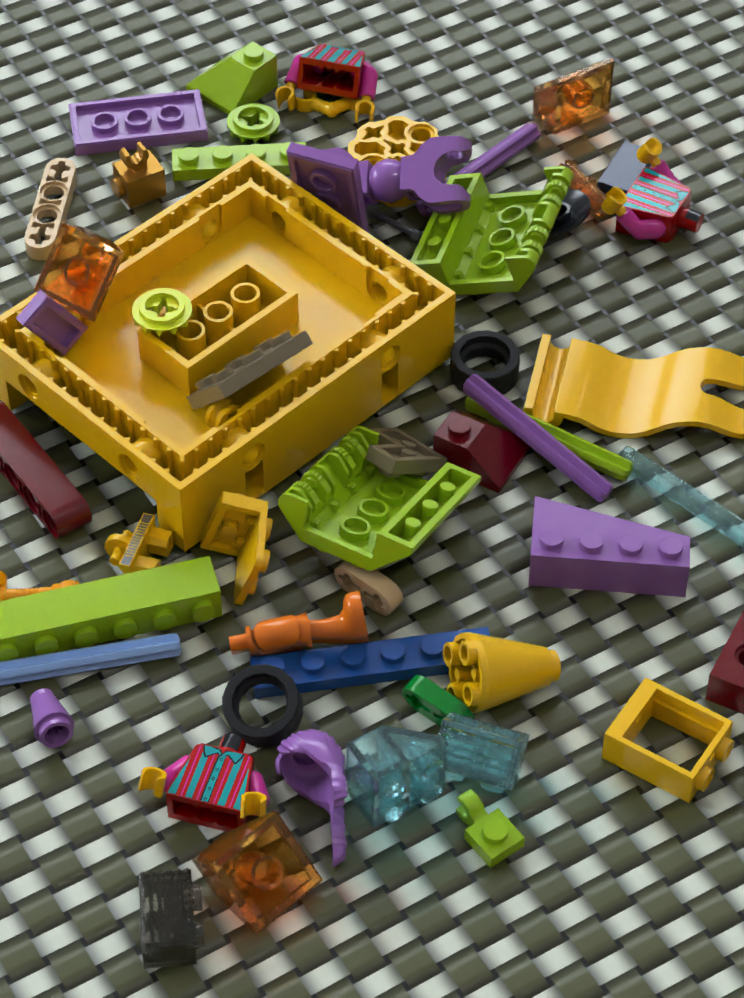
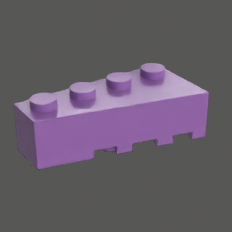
M535 496L528 585L676 597L686 596L690 569L689 536Z

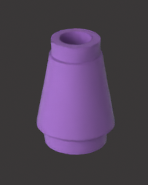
M42 688L36 690L30 697L35 738L47 747H60L71 739L74 720L50 689Z

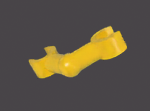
M303 89V99L296 97V109L304 113L316 111L325 114L329 118H334L346 110L355 111V105L360 99L359 97L358 99L343 97L334 102H328L317 98L314 91Z

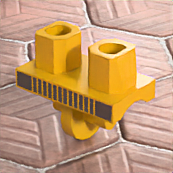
M143 513L134 533L124 530L122 534H111L107 538L104 548L111 556L109 562L114 566H119L123 574L160 567L161 560L149 556L151 553L169 556L174 547V537L172 531L156 527L155 515Z

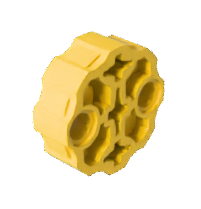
M389 116L385 120L368 122L358 128L355 139L348 143V152L354 159L358 161L368 160L373 166L378 161L386 158L401 162V157L414 154L420 145L429 138L439 137L438 129L427 122L413 121L406 116ZM404 196L401 200L393 203L380 200L378 202L384 203L388 207H407L409 204L417 202V200L410 201Z

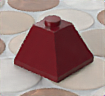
M451 411L433 437V450L447 458L446 463H452L480 475L481 481L478 485L500 493L532 448L511 430L468 412Z

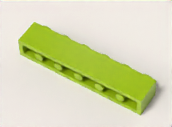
M210 556L0 601V661L90 647L94 644L127 639L139 634L157 630H168L175 626L193 622H204L211 618L223 616L221 590Z

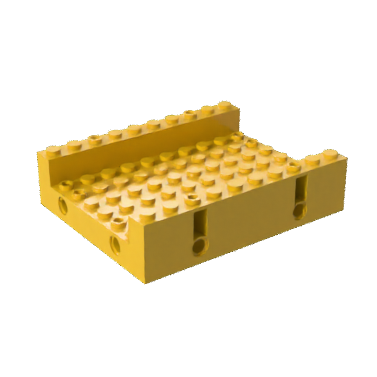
M251 153L41 289L88 327L65 355H62L16 319L39 291L1 314L0 400L11 411L27 400H31L155 499L159 527L172 531L174 543L186 552L201 541V535L223 491L240 493L258 499L350 432L355 426H358L448 360L454 346L456 293ZM152 289H175L184 293L190 299L193 317L189 318L187 328L178 327L175 335L169 331L163 332L160 337L155 331L144 333L142 327L136 326L134 323L132 306L135 300L143 293ZM163 307L158 317H165L167 313L166 307ZM288 330L292 336L306 330L313 343L312 345L228 396L233 404H237L241 408L237 410L235 416L218 428L215 426L211 428L205 423V415L211 404L193 410L186 397L198 390L195 383L212 373L216 374L225 369L224 366L242 355L246 356L253 352L255 346L271 337L275 338Z

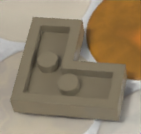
M396 427L370 428V430L378 432L380 435L378 445L369 446L366 460L378 466V471L385 476L399 478L401 474L426 476L427 473L438 472L446 464L447 458Z

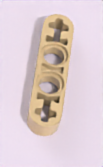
M56 158L45 166L24 236L26 253L28 257L34 260L50 259L57 252L77 183L76 166L70 159ZM62 174L61 181H58L57 178ZM52 194L62 195L59 199L50 200L46 198ZM45 217H53L56 219L55 221L50 223L40 222V220ZM41 236H44L46 240H43L42 244H40Z

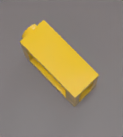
M645 677L604 733L601 758L690 803L698 790L704 792L714 776L715 769L713 768L718 761L724 763L729 757L735 742L730 739L733 721ZM651 716L709 745L691 772L633 742Z

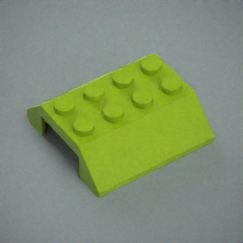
M565 166L544 167L543 171L547 183L543 190L496 194L489 193L481 173L450 175L446 184H457L464 187L471 195L470 208L466 211L438 214L433 211L410 262L450 288L456 295L518 292L536 268L543 251L542 248L547 242L562 206L561 202L566 196L574 177L572 170Z
M355 426L339 441L337 447L331 448L302 475L299 482L296 481L279 497L278 505L300 541L315 547L321 552L343 559L355 567L373 571L412 555L480 483L481 476L449 462L429 481L413 474H401L399 478L385 476L378 471V466L366 460L369 446L378 445L380 433L363 426Z

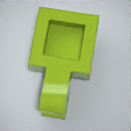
M472 789L457 797V801L461 806L456 808V813L469 826L465 829L464 839L490 868L524 847L525 837L499 808L488 814L481 799Z

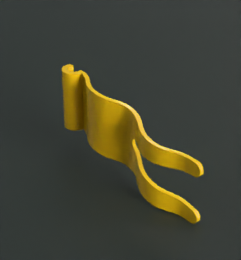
M542 334L523 412L556 427L565 418L578 422L597 433L616 438H639L666 429L693 426L707 428L725 436L744 439V409L734 406L719 397L707 394L701 389L705 384H717L744 391V357L722 349L697 347L680 350L654 359H632L617 355L598 344L571 338L568 348L560 349L551 343V335Z

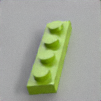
M291 142L173 148V181L213 179L251 153L284 176L291 175L286 153ZM294 142L306 146V142Z

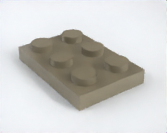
M288 330L275 338L271 337L255 346L253 352L246 356L242 355L224 366L225 369L216 374L212 373L195 383L198 390L186 398L193 410L222 400L313 343L306 330L293 336Z

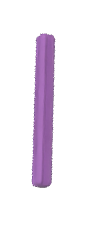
M526 123L454 175L481 173L483 178L537 141L541 136L538 126L535 123ZM417 200L416 207L419 210V214L431 216L433 211L425 202Z
M472 374L465 381L463 391L597 502L604 501L610 495L613 486L608 480L478 374Z

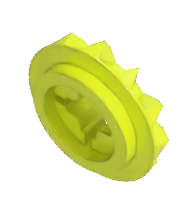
M157 288L149 290L140 295L132 306L134 323L136 326H141L144 333L155 331L160 337L163 332L169 331L175 335L177 328H187L189 318L193 317L192 303L184 293L175 289ZM163 307H166L167 313L165 317H158Z

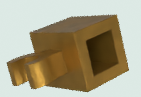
M141 142L137 143V151L132 156H130L125 148H121L119 152L121 160L112 163L114 176L110 180L112 190L117 198L121 197L130 209L166 195L165 170L150 150H147Z

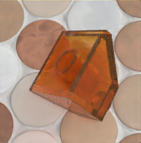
M608 58L535 86L533 98V113L555 135L608 114L610 111L614 61Z
M63 222L34 291L38 293L41 289L60 305L95 322L124 256V252L114 242L87 228Z
M277 811L269 812L224 833L192 859L215 895L257 935L323 881Z

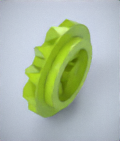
M259 103L244 104L233 109L227 117V129L230 130L231 137H239L242 143L247 140H253L256 144L260 139L269 141L271 135L278 134L280 117L276 110L270 106Z

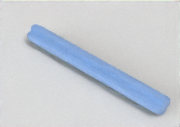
M169 633L0 661V686L177 657L181 654L180 638L177 633Z

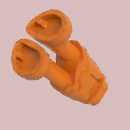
M359 591L350 592L345 595L343 609L339 615L319 620H310L307 612L296 616L287 615L261 621L252 630L250 626H245L246 633L228 637L232 655L250 652L251 657L302 651L304 647H313L312 644H357L369 642Z

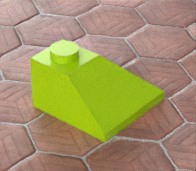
M252 41L230 53L187 83L186 90L199 89L202 100L229 115L236 107L255 103L278 86L277 55Z

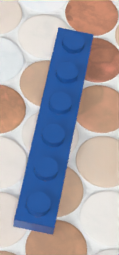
M488 627L256 656L250 657V666L269 664L281 668L293 678L299 693L412 679L417 674L424 677L449 674V667L443 659V647L446 642H453L455 636L463 632L490 636ZM259 684L254 687L256 699L284 695L281 689L272 684Z

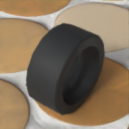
M489 330L474 331L463 335L454 343L450 355L451 380L457 389L465 393L463 391V384L472 374H478L502 395L509 392L518 380L520 366L519 349L512 339L502 333ZM487 356L498 359L505 366L494 372H479L470 369L464 363L475 357Z
M269 664L251 665L239 671L227 683L222 696V712L232 732L243 738L246 744L255 747H273L280 744L282 740L287 739L298 729L303 717V699L293 678L281 668ZM259 684L275 685L283 691L286 697L287 708L284 715L277 723L266 728L249 726L242 720L239 713V703L242 696L249 689Z

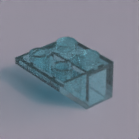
M382 725L346 744L347 791L373 828L385 822H393L399 819L407 810L421 803H429L435 800L441 792L445 791L447 742L442 736Z

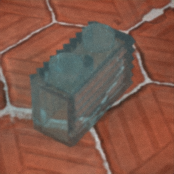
M450 712L442 720L431 767L441 769V775L450 780L464 781L468 777L481 781V787L491 792L504 793L506 789L512 791L519 780L530 735Z

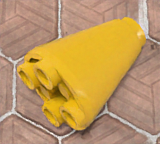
M463 632L455 636L453 642H446L443 647V659L449 667L450 679L446 691L462 701L473 714L483 712L547 687L551 682L558 681L561 674V663L557 652L539 645L472 632Z

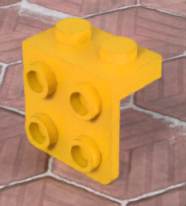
M223 491L201 535L200 548L237 556L234 604L242 606L247 595L255 593L259 572L265 573L267 570L270 550L265 549V541L267 542L270 537L273 520L267 518L268 501L248 497L240 493Z

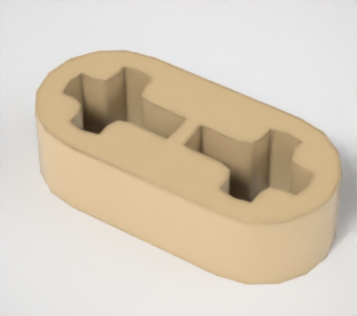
M344 560L334 570L335 579L343 590L347 593L359 591L362 603L382 616H388L403 602V594L400 588L390 578L376 569L368 571L355 567Z

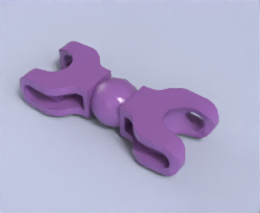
M462 136L432 137L420 145L414 154L401 157V162L386 158L378 161L373 166L368 160L358 161L365 207L378 204V200L393 203L406 196L410 201L421 200L425 202L432 211L438 214L468 210L471 205V195L460 185L444 184V179L452 166L470 160L472 142ZM342 148L322 149L353 158L349 152Z

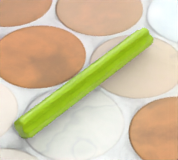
M468 396L466 398L465 408L468 411L507 428L471 397ZM527 414L590 467L620 481H626L633 470L632 461Z

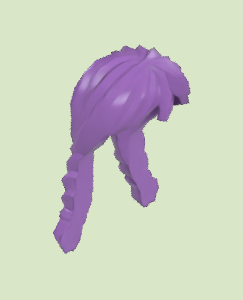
M314 729L298 731L297 733H292L287 739L282 740L281 745L278 746L279 755L275 760L277 775H281L282 770V775L288 786L300 796L306 797L309 801L324 808L329 813L332 866L334 868L345 860L347 847L344 834L346 828L344 824L345 810L343 809L344 799L348 797L345 776L346 767L344 765L345 755L342 753L341 747L336 743L334 737L329 736L326 732Z

